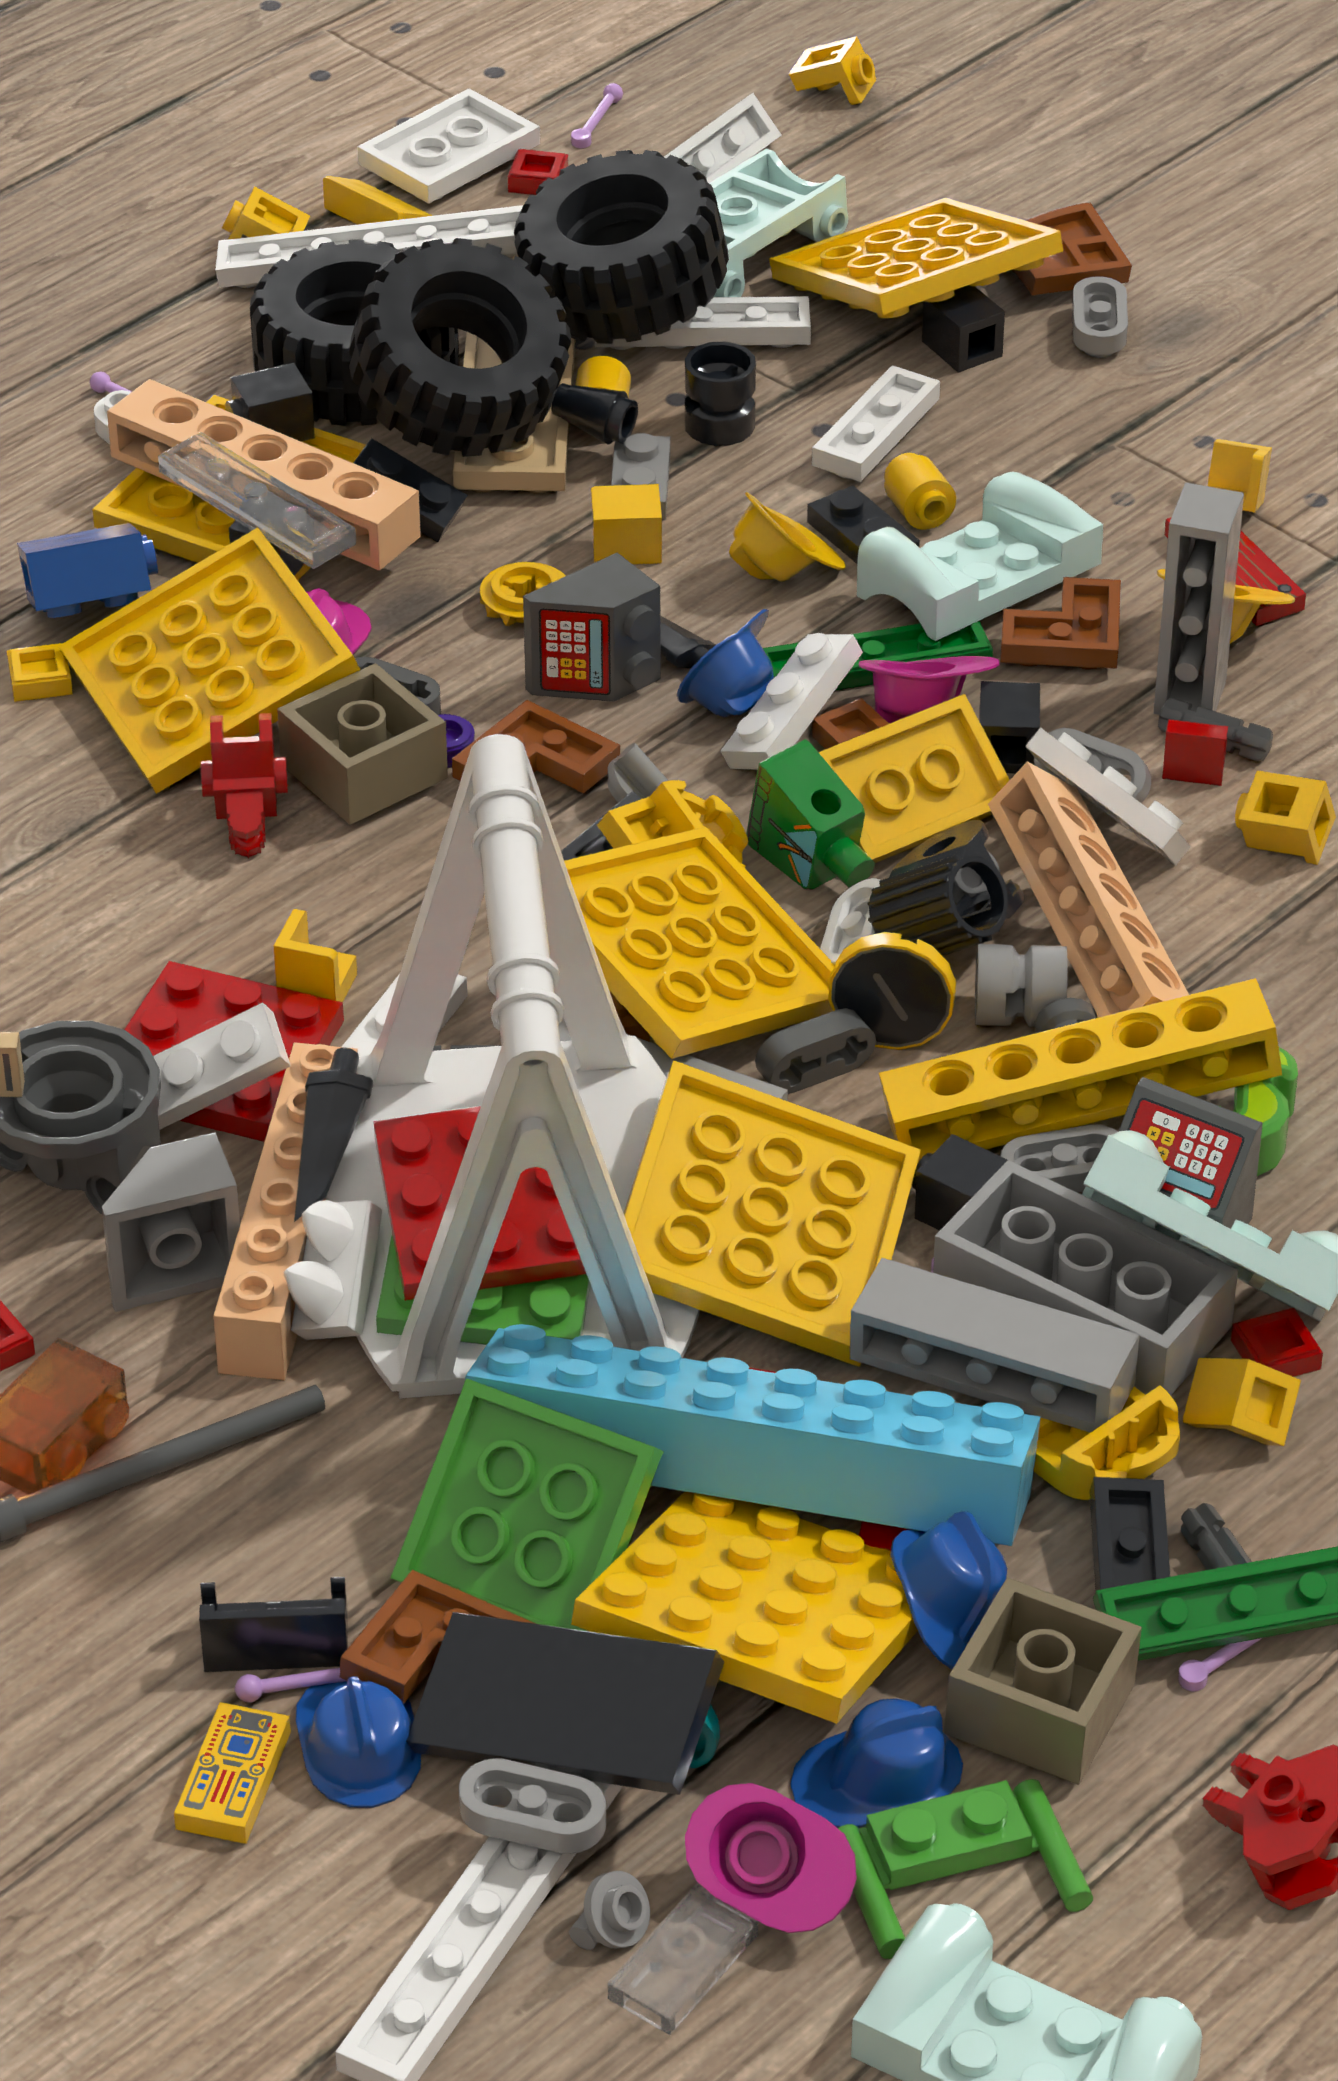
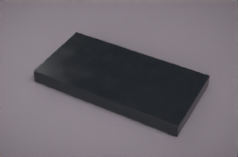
M453 1612L406 1742L414 1753L474 1763L488 1759H507L583 1777L594 1782L680 1795L724 1661L718 1651L714 1649Z

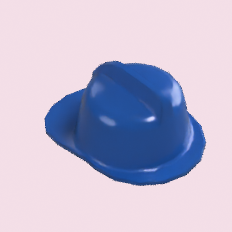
M761 610L737 633L715 645L699 659L679 686L677 691L679 702L689 703L695 700L714 714L722 717L741 715L754 707L766 691L768 683L774 678L771 661L756 639L768 618L769 610Z
M966 1511L955 1513L945 1522L936 1524L927 1532L918 1530L902 1531L892 1541L890 1553L896 1573L902 1582L913 1621L923 1642L934 1656L951 1670L954 1668L1005 1582L1008 1569L999 1549L982 1533L974 1516Z
M357 1676L348 1677V1680L344 1682L311 1686L306 1689L297 1703L296 1726L305 1768L313 1786L329 1800L356 1808H374L395 1801L410 1789L421 1770V1754L414 1753L406 1742L414 1720L409 1700L407 1699L403 1704L402 1700L387 1687L373 1682L361 1681Z
M897 1698L882 1699L866 1705L852 1720L847 1731L826 1738L809 1748L794 1766L790 1785L796 1803L826 1818L835 1827L839 1828L843 1825L853 1824L861 1828L866 1826V1815L951 1794L960 1784L963 1762L958 1747L943 1733L942 1716L936 1706L922 1707L914 1702Z

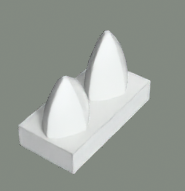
M329 1200L318 1201L302 1213V1221L307 1235L303 1261L287 1268L284 1271V1277L290 1294L296 1303L291 1331L305 1340L362 1336L382 1216V1209L371 1201L357 1200L336 1203Z

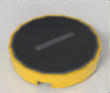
M883 932L861 937L843 949L831 972L828 1001L832 1011L844 1008L854 1010L875 1033V1047L902 1050L921 1046L939 1035L951 1018L956 993V980L949 962L932 945L917 939V944L909 940H902V934Z

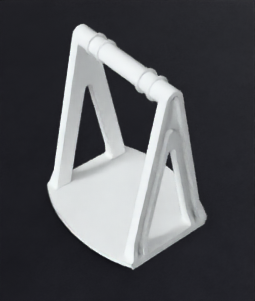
M495 734L486 736L478 740L470 749L381 1035L369 1055L362 1056L358 1063L356 1074L372 1078L373 1088L370 1098L366 1099L326 1196V1200L335 1203L369 1200L382 1209L362 1336H357L375 1370L391 1391H399V1399L461 1393L466 1374L486 1347L485 1344L460 1342L461 1336L520 1174L528 1168L539 1167L548 1172L590 1281L582 1336L603 1337L613 1343V1347L637 1351L652 1346L666 1347L676 1350L680 1353L681 1358H683L690 1344L700 1312L699 1309L652 1293L623 1214L666 1076L637 1037L626 1034L618 1017L524 744L518 738L510 735ZM485 893L493 964L487 975V984L490 992L496 996V1001L493 1003L490 1013L494 1027L500 1031L502 1046L433 1051ZM562 1018H564L571 1037L569 1041H560L558 1024L562 1021ZM481 1106L402 1335L377 1333L376 1315L392 1230L374 1139L373 1121Z

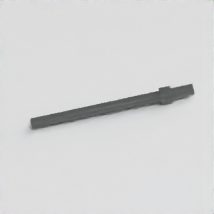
M312 1385L18 1499L13 1494L0 1498V1543L25 1534L27 1531L26 1525L321 1412L325 1410V1400L322 1392L317 1385Z

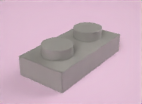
M637 433L630 435L625 443L615 441L611 486L659 484L662 520H666L671 436H653L646 433Z

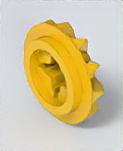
M517 562L507 564L491 571L483 579L480 585V603L485 605L487 617L502 618L505 626H510L516 622L524 623L523 596L566 575L560 570L542 563Z

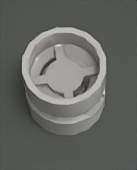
M977 944L975 1025L1010 1026L1016 1017H1023L1029 1027H1035V1020L1040 1011L1056 1000L1067 998V946L1032 945L1026 954L1022 955L1017 953L1013 945Z

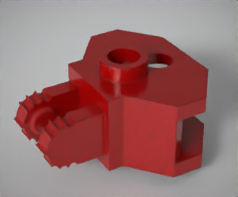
M272 713L259 714V736L225 738L223 715L211 716L210 740L212 760L201 761L202 796L214 797L216 819H227L231 850L235 851V855L239 854L249 859L250 856H254L257 853L261 854V849L265 848V817L277 816V794L288 793L286 757H275Z
M1333 1744L1289 1761L1277 1755L1270 1764L1258 1758H1253L1250 1754H1245V1752L1243 1754L1239 1753L1230 1764V1772L1242 1786L1249 1790L1240 1798L1224 1791L1222 1788L1219 1789L1217 1786L1215 1788L1212 1786L1202 1798V1806L1218 1823L1223 1824L1225 1827L1228 1826L1231 1830L1243 1835V1855L1266 1899L1287 1910H1291L1335 1894L1338 1890V1856L1330 1860H1326L1330 1853L1331 1844L1338 1843V1746Z

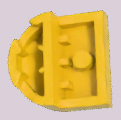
M664 781L650 797L609 810L597 824L613 849L707 827L744 868L746 867V865L742 864V852L748 844V838L738 817L716 795H711L706 800H703L692 793L684 791L686 788L685 781Z
M1160 1385L1146 1395L1136 1387H1133L1121 1412L1091 1433L1040 1418L1034 1472L1061 1493L1080 1500H1090L1089 1491L1094 1477L1145 1479L1170 1462L1178 1453L1180 1428L1177 1404L1172 1396Z

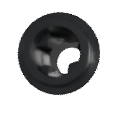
M562 383L559 385L553 399L551 411L553 415L561 417L563 420L609 445L614 441L625 443L626 439L632 434L638 416V403L635 400L629 399L625 391L577 385L571 386Z

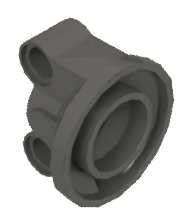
M55 1021L19 1032L25 1080L23 1096L0 1097V1166L17 1172L22 1171L29 1165L35 1176L46 1185L62 1190L84 1191L92 1206L102 1214L103 1204L149 1148L161 1145L158 1120L161 1089L160 1069L147 1045L126 1030L99 1022Z

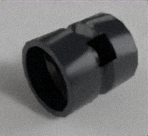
M725 341L709 342L698 345L687 354L685 358V391L687 395L685 396L684 423L685 431L692 439L713 446H729L740 443L752 435L755 429L756 403L752 395L756 390V360L749 349L739 344Z

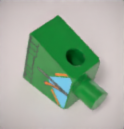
M804 739L760 762L746 832L748 845L803 889L813 890L836 877L848 888L868 879L874 870L875 862L859 847L865 819L863 805L807 739Z

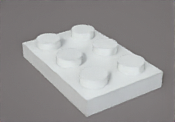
M467 89L357 146L358 164L429 204L441 199L444 195L464 184L478 179L481 175L507 161L515 159L518 149L530 150L539 145L540 126L479 93Z

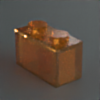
M57 1338L0 1394V1481L26 1494H31L77 1476L82 1470L85 1461L107 1439L116 1437L129 1418L124 1369Z

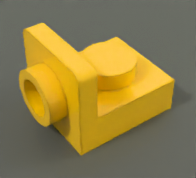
M857 36L806 49L789 73L796 91L817 87L818 90H827L841 83L851 105L862 103L876 82L873 61L868 54H865Z
M254 186L245 205L235 200L222 229L230 232L227 240L241 238L243 234L247 237L298 232L304 231L310 215Z

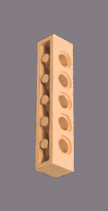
M148 379L107 410L111 457L242 513L262 491L313 505L315 544L380 571L421 537L419 490L161 383Z
M1027 761L988 803V806L1061 946H1067V958L1098 1017L1189 995L1078 789Z
M295 1042L293 1044L289 1057L291 1066L286 1068L213 1316L218 1374L285 1380L298 1334L291 1331L296 1303L288 1289L284 1271L295 1263L303 1261L307 1239L302 1216L294 1222L307 1093L305 1085L310 1072L330 1070L334 1052L343 1047ZM350 1048V1049H353L354 1051H356V1052L358 1053V1049H356V1048Z

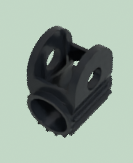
M981 820L964 822L933 836L908 853L892 869L889 878L879 881L880 886L871 890L870 900L867 903L870 914L868 921L873 926L874 934L883 932L902 934V940H909L917 944V939L932 945L942 956L991 941L992 934L1000 932V928L1005 920L1009 919L1024 902L1025 896L1018 884L1013 883L1011 879L1006 882L1004 881L984 846L989 837V832ZM969 867L981 877L987 890L973 897L966 894L955 905L953 897L954 879L959 869Z

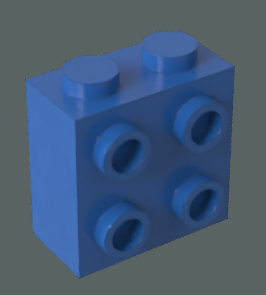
M130 523L17 543L27 600L36 611L43 610V612H47L48 618L82 612L81 603L94 600L104 602L105 607L128 605L139 598L138 592L151 590L149 575L158 574L157 559L152 539L148 540L146 534L141 535V532Z

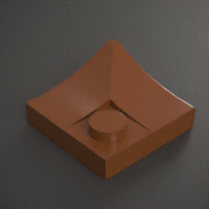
M1091 202L1056 209L1026 220L1059 230L1063 245V252L1043 258L1044 264L1038 268L1030 270L1012 269L1032 296L1073 290L1076 283L1089 277H1108L1120 283L1129 282L1132 265Z

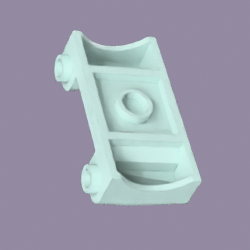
M766 148L709 183L712 185L716 196L729 254V261L726 265L727 273L714 297H741L745 288L743 260L754 256L757 251L776 239L789 234L792 229L815 242L844 233L848 224L845 177L836 174L829 181L823 183L805 181L792 173L781 162L774 151Z
M1008 472L993 478L987 484L983 494L981 521L970 523L965 528L939 540L930 541L921 548L893 527H885L869 533L862 540L858 550L857 597L864 601L876 594H886L897 598L914 613L927 636L936 641L1063 582V577H1074L1100 565L1103 524L1050 486L1019 472Z
M1129 1130L1108 1135L1083 1183L1086 1186L1082 1193L1083 1196L1237 1268L1238 1280L1292 1308L1294 1307L1296 1310L1319 1322L1321 1321L1325 1312L1330 1310L1338 1294L1337 1234L1325 1230L1299 1234L1292 1230L1278 1254L1268 1248L1272 1238L1262 1231L1238 1220H1235L1230 1229L1207 1217L1211 1207L1195 1196L1176 1188L1170 1197L1161 1193L1160 1190L1165 1182L1170 1166L1164 1164L1154 1143L1144 1134Z
M957 1903L950 1905L933 1904L926 1908L854 2016L852 2023L851 2057L902 2081H1194L1198 2074L1202 2044L1201 2028L1194 2021L1192 2013L1185 2005L1173 1998H1137L1130 2006L1124 2018L1120 2019L992 1961L993 1938L986 1928L984 1920L970 1907Z

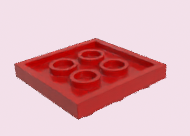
M168 961L124 1030L147 1045L154 1056L252 1007L264 1003L274 1013L289 1059L294 1042L330 1046L344 1022L343 1002ZM286 1069L179 1121L265 1142Z
M481 1106L373 1121L374 1139L405 1301L413 1300L417 1293ZM533 1167L524 1170L520 1174L478 1290L586 1274L548 1172L545 1169Z

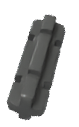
M1176 698L1167 699L1160 710L1158 727L1163 732L1167 730L1169 719L1228 726L1226 752L1232 754L1234 749L1240 750L1239 756L1260 762L1264 761L1271 750L1273 732L1270 728L1254 723H1249L1247 728L1243 726L1244 721L1242 719L1198 706L1197 710L1194 711L1191 710V703Z
M1202 1503L1195 1509L1188 1508L1181 1515L1183 1522L1181 1533L1194 1550H1200L1196 1555L1206 1570L1252 1562L1231 1530L1223 1527L1225 1522L1212 1505Z

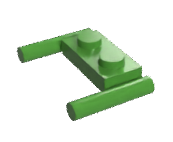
M1028 1779L1019 1783L1014 1790H1011L1008 1781L1005 1780L868 1814L866 1815V1827L858 1829L853 1824L843 1825L838 1828L845 1834L855 1854L857 1880L853 1893L879 1954L885 1959H892L906 1938L885 1891L888 1888L894 1890L1029 1856L1032 1852L1039 1851L1068 1911H1081L1087 1908L1093 1901V1894L1040 1782L1035 1779Z

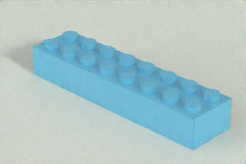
M524 1324L511 1325L505 1329L498 1328L465 1377V1380L467 1378L662 1450L663 1454L651 1486L927 1532L938 1523L945 1522L955 1513L966 1511L974 1516L982 1533L993 1543L1012 1546L1031 1495L1041 1417L1024 1414L1020 1407L1009 1403L991 1402L979 1407L955 1403L951 1396L936 1391H921L912 1396L888 1392L883 1385L869 1380H851L845 1384L817 1380L816 1375L801 1369H782L776 1373L749 1369L748 1364L734 1358L720 1357L704 1362L681 1358L679 1352L666 1347L652 1346L637 1351L613 1347V1343L610 1340L599 1336L584 1335L575 1337L573 1340L546 1336V1332L543 1329Z

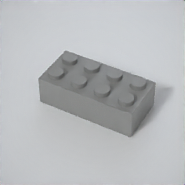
M1010 1160L935 1235L933 1273L1139 1334L1137 1374L1134 1387L1145 1395L1159 1385L1172 1395L1196 1368L1198 1358H1205L1232 1327L1238 1275L1237 1268Z

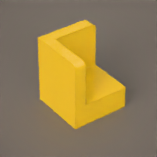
M1216 439L1213 446L1207 486L1243 492V511L1256 512L1264 503L1272 447Z
M659 484L592 487L594 563L612 554L619 553L632 564H661L662 514Z
M293 909L273 945L276 987L343 1002L357 976L356 956L340 953L332 948L309 944L307 911Z
M1198 1358L1183 1415V1422L1196 1428L1227 1429L1265 1445L1284 1446L1301 1380L1250 1359Z

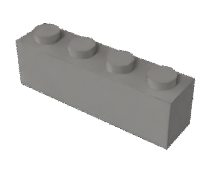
M1186 482L1184 484L1169 523L1154 714H1160L1162 706H1164L1169 698H1176L1191 703V710L1194 711L1197 710L1198 706L1213 711L1217 709L1227 679L1244 499L1243 492Z
M881 1258L851 1309V1360L985 1401L1013 1404L1020 1407L1025 1413L1040 1416L1041 1418L1090 1433L1121 1412L1136 1383L1139 1334L889 1259Z

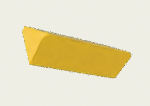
M334 176L323 178L324 208L357 225L433 216L360 180Z

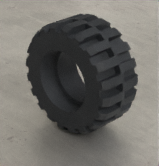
M631 150L616 151L615 156L603 158L602 154L587 158V163L575 166L571 164L561 169L557 178L554 180L551 178L546 179L538 186L536 195L528 197L514 228V243L518 257L530 265L529 272L536 277L541 274L552 287L550 298L558 297L567 315L564 322L570 328L571 338L584 342L587 338H593L598 344H612L614 339H625L626 342L642 340L641 336L655 332L657 336L670 331L672 324L678 321L685 323L694 317L698 306L706 307L713 299L717 289L720 288L727 273L726 265L729 261L728 248L712 185L707 182L706 177L694 166L688 165L684 160L673 155L664 158L658 151L645 150L643 154H633Z
M461 238L454 239L452 244H444L442 239L426 241L422 243L419 251L415 246L408 247L396 253L394 260L384 262L375 272L372 283L368 284L350 339L349 354L352 358L349 368L352 380L356 385H360L358 391L360 398L369 410L373 408L378 410L376 419L389 431L395 427L403 433L402 439L416 447L419 442L432 446V453L447 456L451 450L461 451L462 457L481 456L485 448H489L491 453H497L511 448L513 440L516 442L525 440L535 431L537 423L543 422L549 412L569 359L568 349L571 344V334L569 326L564 322L567 315L558 297L550 298L552 287L541 274L536 277L529 272L530 265L518 256H515L512 260L502 255V248L489 243L486 244L485 248L472 245V239ZM432 327H450L469 332L486 342L496 352L502 364L478 369L449 363L431 352L420 340L416 332Z
M349 240V244L335 245L334 241L321 243L318 249L311 251L304 248L294 252L290 260L281 259L274 264L268 274L265 273L254 289V294L250 299L254 371L294 363L312 391L315 422L321 418L329 420L331 425L346 426L347 422H361V426L377 424L378 410L376 408L369 410L358 394L360 385H356L352 380L349 368L352 358L349 354V345L368 284L372 283L375 272L384 262L394 260L395 254L402 251L396 249L393 243L378 241L376 245L365 244L364 240ZM432 327L416 332L420 340L431 352L443 360L459 366L458 329Z

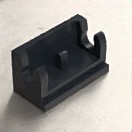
M330 1577L332 1599L223 1604L217 1603L215 1582L200 1583L202 1605L199 1608V1622L204 1672L340 1667L341 1656L348 1649V1609L345 1577Z

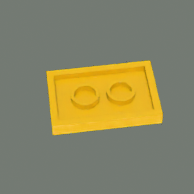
M965 694L819 752L863 805L865 819L859 847L875 863L914 848L953 826L972 820H981L993 815L988 803L1010 780Z

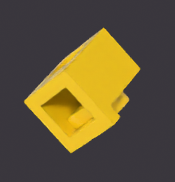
M1258 770L1249 792L1242 793L1239 797L1235 812L1236 827L1242 830L1247 847L1304 856L1306 863L1314 865L1319 863L1336 818L1326 781Z

